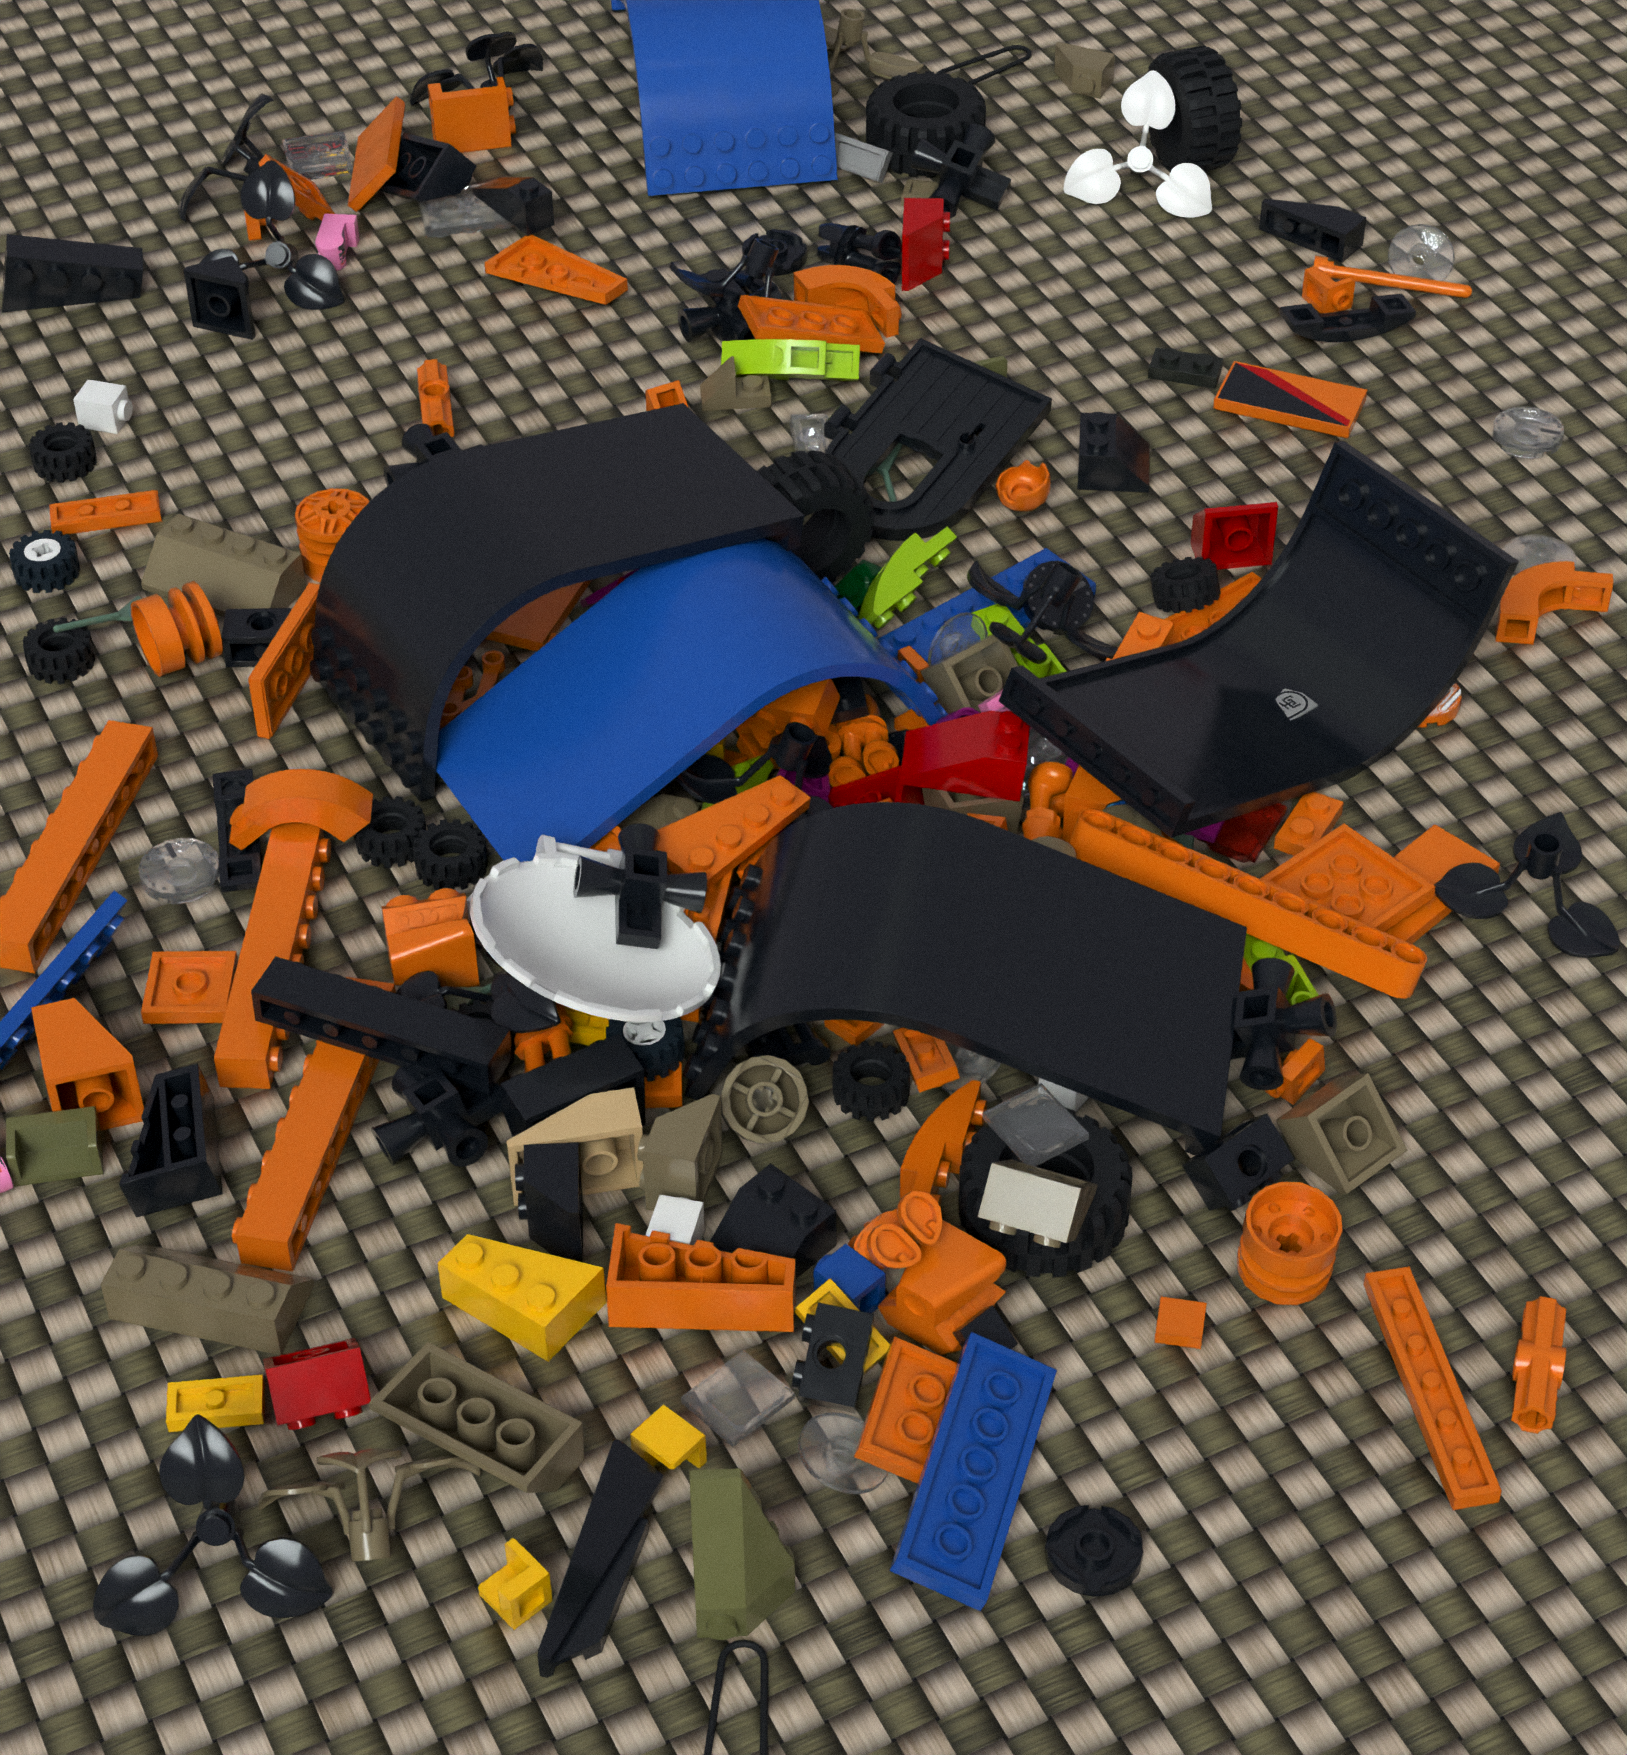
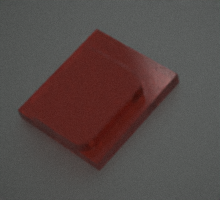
M1277 803L1225 820L1214 843L1198 838L1197 840L1206 843L1208 849L1242 863L1251 861L1255 863L1287 812V806Z

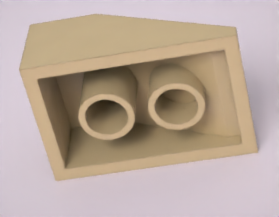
M634 1087L589 1094L507 1140L514 1206H518V1193H525L524 1191H516L515 1164L524 1163V1145L578 1142L583 1195L639 1187L643 1161L638 1160L637 1153L643 1130Z

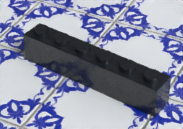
M275 956L251 990L255 1021L426 1075H430L440 1069L451 1083L489 1095L512 1059L510 1029L493 1022H486L463 1015L454 1010L434 1006L416 998L392 993L377 986H370L350 980L338 974L321 971L300 962H292Z

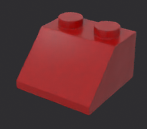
M904 198L902 291H909L942 273V260H949L950 240H943V232H950V212H944V198Z
M1277 502L1207 508L1193 515L1191 547L1195 558L1203 557V560H1212V563L1215 562L1217 570L1272 565L1278 514Z
M355 1338L263 1359L277 1426L287 1423L288 1430L309 1427L316 1424V1416L334 1412L335 1419L355 1416L363 1412L362 1405L369 1404L371 1401L360 1346Z

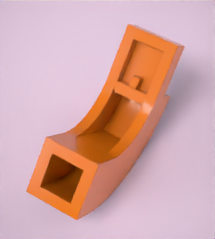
M824 265L794 272V301L864 309L886 338L899 335V320L902 317L901 308L895 300V285L886 277L868 269L848 265Z
M1572 561L1543 563L1521 571L1510 580L1500 600L1495 628V642L1534 645L1538 618L1553 610L1572 609L1608 612L1613 588V574L1575 571V562Z
M290 769L267 774L246 786L244 804L239 805L230 818L232 826L229 843L243 850L269 829L291 822L317 826L345 842L370 823L373 793L352 780L326 771Z

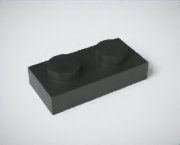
M1156 348L1149 365L1148 378L1216 389L1222 371L1223 358L1213 357L1205 353L1182 352L1173 348Z

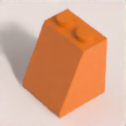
M75 998L31 1007L45 1084L52 1111L95 1106L101 1131L142 1122L141 1117L144 1105L132 1054Z

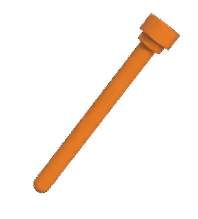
M1315 255L1313 266H1317L1331 279L1343 280L1351 277L1355 282L1460 298H1468L1472 294V288L1465 284L1334 265V261H1328V257Z

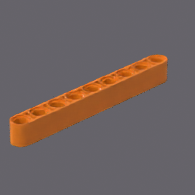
M1087 808L1079 813L1069 844L1075 849L1077 859L1247 927L1246 933L1387 995L1401 999L1410 998L1413 995L1427 963L1425 952L1417 946L1101 810Z

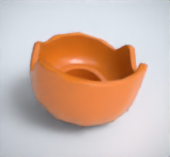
M1025 460L1018 467L1006 469L999 474L995 485L997 495L1002 504L1011 510L1022 512L1035 510L1046 502L1051 490L1050 473L1046 464L1041 463L1040 467H1036L1028 460Z

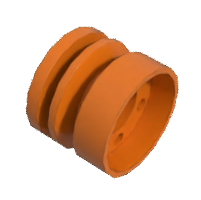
M331 488L317 491L305 497L297 505L294 517L300 541L299 550L302 556L303 569L305 574L314 581L321 582L327 562L336 544L355 517L369 503V500L361 493L349 489Z
M195 581L184 584L182 592L177 587L171 588L168 591L169 608L158 594L131 603V616L138 641L150 667L157 676L162 677L185 668L184 650L196 664L203 662L205 655L210 659L222 655L223 645L217 617L204 591Z
M1279 1182L1264 1187L1252 1197L1245 1213L1242 1228L1243 1234L1240 1238V1246L1237 1252L1238 1273L1247 1288L1259 1298L1274 1304L1299 1305L1312 1301L1326 1290L1332 1276L1336 1260L1335 1255L1342 1235L1341 1214L1332 1199L1321 1190L1301 1182Z

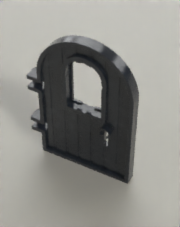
M920 338L900 362H897L891 353H885L870 370V385L877 387V389L855 414H852L846 405H840L824 423V437L832 441L825 454L837 457L863 487L866 479L874 473L898 443L937 460L938 462L905 499L895 502H884L871 496L875 512L874 526H871L873 529L871 537L891 541H906L916 532L921 539L938 534L947 526L951 528L968 513L1050 413L1052 398ZM979 429H982L980 434L976 437L975 434L978 432ZM973 436H974L973 442L970 443V444H968V442H969V441L973 438Z

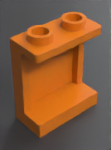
M503 76L496 77L497 86L442 92L440 83L427 84L433 140L448 143L460 153L512 147L511 134H516L514 115H509L508 107L514 106L511 87L505 86Z

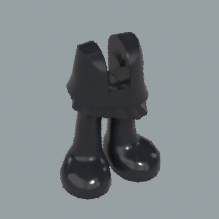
M824 223L819 226L818 236L830 241V245H822L817 248V256L832 265H848L871 270L886 277L895 284L900 274L901 265L899 262L891 259L901 255L902 242L894 231L883 230L872 236L867 235V229L856 225L846 226L836 223ZM865 249L871 251L872 255L875 257L859 253V250Z

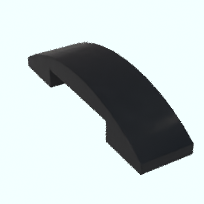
M1401 293L1374 296L1371 298L1370 307L1366 309L1318 314L1312 304L1280 307L1279 314L1290 329L1300 336L1324 342H1350L1391 331L1415 318L1416 310Z
M246 769L213 773L221 892L257 888L262 869L260 837L243 850L229 843L232 826L230 818L234 810L239 805L244 804L246 786L254 781L253 770Z

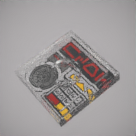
M343 131L282 140L287 166L309 180L350 175L353 173V163Z

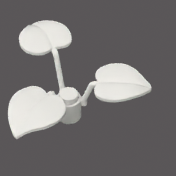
M1151 70L1130 85L1121 101V110L1126 121L1133 126H1143L1140 146L1130 151L1127 162L1113 165L1112 156L1105 149L1086 151L1070 167L1064 182V193L1087 203L1103 204L1113 199L1119 191L1121 180L1116 172L1117 170L1129 168L1136 174H1143L1149 171L1165 180L1157 188L1156 198L1166 212L1185 218L1207 215L1212 211L1210 183L1206 173L1199 166L1192 163H1182L1175 166L1170 176L1152 165L1153 155L1146 148L1149 126L1161 130L1171 123L1175 114V99L1164 77L1158 72Z

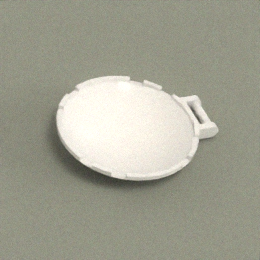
M541 835L532 861L519 862L515 857L494 865L490 874L484 879H479L470 902V916L477 937L491 957L504 970L528 988L552 1001L580 1012L607 1019L629 1022H657L678 1018L695 1011L710 998L716 988L721 970L717 945L706 926L702 922L694 923L684 913L685 908L662 901L660 906L661 941L658 949L616 944L615 895L574 898V875L579 856L619 868L623 855L620 850L609 848L607 852L556 842L555 837Z

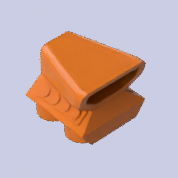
M443 888L433 892L428 899L418 900L410 895H400L391 899L386 906H381L390 968L395 986H401L411 976L424 971L436 973L440 977L441 987L480 986L475 938L472 927L469 924L465 893L460 894L454 889Z
M943 1220L941 1235L937 1242L929 1246L917 1243L922 1253L920 1261L913 1266L905 1268L898 1285L877 1306L888 1325L941 1356L946 1353L960 1351L962 1347L953 1332L985 1307L993 1305L995 1308V1303L1006 1292L994 1284L1005 1271L1006 1258L1004 1255Z

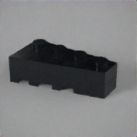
M7 234L2 284V313L140 298L143 279L142 248Z

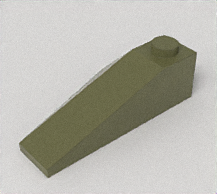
M741 1468L689 1470L697 1638L727 1640L732 1637L748 1636L795 1592L794 1553L789 1546L784 1547L779 1539V1529L774 1521H768L762 1511L761 1500Z

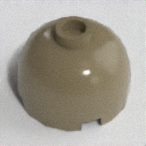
M770 1055L751 1057L736 1065L725 1079L720 1095L722 1114L730 1129L743 1139L758 1144L778 1142L793 1134L804 1121L809 1105L807 1087L800 1072L786 1060Z

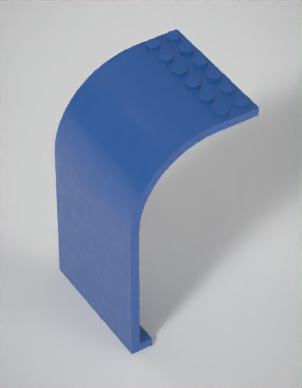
M611 0L612 11L626 9L630 26L639 96L648 196L838 180L831 79L819 0Z
M762 538L638 569L439 731L436 771L503 861L513 857L519 862L532 861L541 835L555 837L556 842L590 848L745 720L777 698L808 684L838 677L874 678L883 681L909 710L912 709L919 717L922 716L928 726L935 724L939 718L948 715V713L939 703L934 705L938 697L924 681L922 683L915 681L918 676L905 660L901 662L895 660L898 655L884 638L881 641L876 639L878 634L865 618L861 620L856 618L859 614L845 597L842 599L837 598L839 592L827 577L820 580L803 560L791 550L786 551L779 543Z

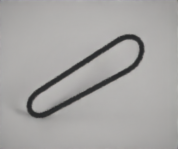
M1011 45L946 67L936 74L941 75L942 73L1010 50L1018 49L1027 53L1023 58L967 82V84L971 83L973 85L1027 61L1032 56V53L1025 46Z
M734 1641L726 1645L720 1652L704 1755H712L726 1658L731 1651L742 1647L754 1650L760 1657V1755H768V1659L764 1649L753 1641Z

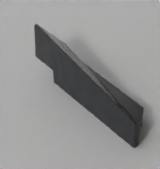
M614 1439L538 1650L537 1657L541 1677L548 1678L554 1675L556 1666L579 1655H583L586 1660L602 1652L649 1532L648 1519L642 1517L664 1481L663 1474L617 1439Z

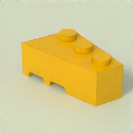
M467 1234L437 1263L443 1299L547 1362L606 1303L603 1267Z

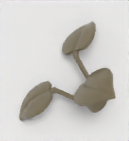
M843 9L840 13L838 30L823 23L827 52L833 51L829 63L830 77L839 52L856 46L860 40L862 41L865 60L870 62L869 70L880 77L892 79V77L897 75L906 76L911 72H919L924 67L922 63L914 62L891 53L874 52L871 55L867 42L868 32L862 31L865 15L859 10ZM831 81L832 98L838 94L840 87L839 84Z
M377 1448L360 1450L354 1454L350 1452H335L317 1457V1464L337 1465L356 1472L360 1510L352 1511L353 1521L340 1489H345L344 1483L306 1482L274 1487L261 1494L258 1501V1509L261 1511L275 1500L287 1495L311 1493L329 1497L334 1500L342 1519L344 1535L349 1534L351 1562L391 1558L389 1530L396 1529L395 1515L405 1479L430 1468L463 1469L479 1477L481 1470L479 1467L456 1455L425 1458L395 1466L394 1484L386 1518H383L382 1508H369L365 1468L382 1459L401 1458V1451Z

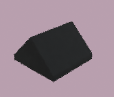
M233 255L187 266L183 270L193 327L251 340L256 337L248 282Z

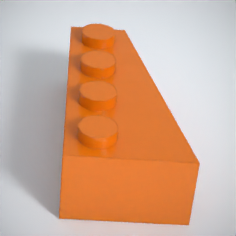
M615 1223L606 1284L609 1327L794 1332L796 1259L737 1248L733 1253L719 1251V1249L714 1247L713 1242L697 1239L694 1245L671 1241L670 1234L652 1230L650 1236L631 1233V1226Z

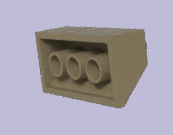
M176 514L156 534L141 582L143 590L168 598V591L171 588L177 587L182 592L184 584L195 581L204 591L215 614L224 617L226 609L288 608L306 588L301 553L182 514Z
M142 1244L119 1249L100 1285L108 1316L111 1320L282 1355L315 1284L314 1279Z
M429 1342L369 1402L370 1410L526 1493L557 1492L584 1461L583 1422Z

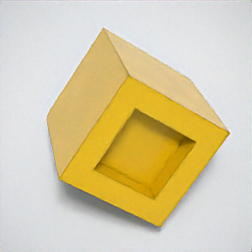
M664 1404L630 1434L631 1449L652 1466L660 1461L669 1469H676L687 1459L697 1468H701L707 1462L706 1435Z
M511 1538L504 1544L507 1565L478 1586L479 1595L515 1630L550 1604L553 1599L550 1573L515 1538Z

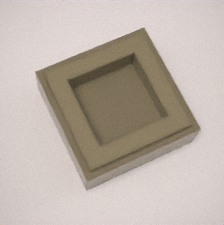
M907 179L901 195V206H904V198H929L939 187V183Z

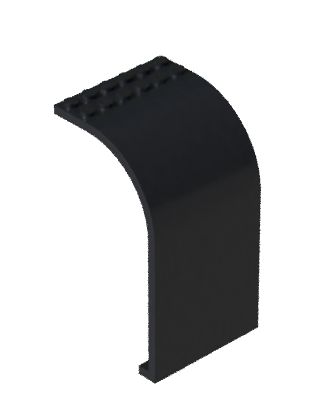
M684 403L444 455L407 472L382 490L360 511L336 544L327 562L317 594L315 628L311 631L314 653L313 660L310 662V672L314 681L319 682L326 690L331 701L337 703L343 710L348 721L360 730L366 742L377 750L382 756L384 763L390 766L399 776L403 786L409 788L419 801L434 798L440 722L452 685L471 654L510 615L535 599L562 587L770 536L786 551L800 548L805 515Z
M1345 441L1335 442L1305 512L1289 542L1260 582L1224 617L1197 635L1178 643L1040 679L1023 665L1013 667L1010 670L999 702L1172 838L1336 785L1356 776L1389 754L1425 720L1455 683L1488 628L1519 561ZM1283 689H1289L1305 694L1318 704V707L1290 721L1275 699Z
M900 802L851 804L818 812L799 820L772 840L755 865L749 863L746 866L740 881V887L735 885L732 887L726 909L731 910L729 918H725L718 938V942L722 943L721 951H718L721 962L720 977L714 992L702 1005V1009L706 1010L704 1019L700 1018L692 1036V1042L696 1043L697 1047L695 1053H691L684 1068L683 1077L688 1078L684 1096L695 1100L703 1098L732 1057L747 1043L765 1033L781 1027L810 1021L859 1020L899 1026L933 1036L1187 1135L1185 1152L1196 1155L1203 1149L1212 1146L1221 1137L1234 1035L1233 1027L1237 992H1239L1247 927L980 819L943 808Z

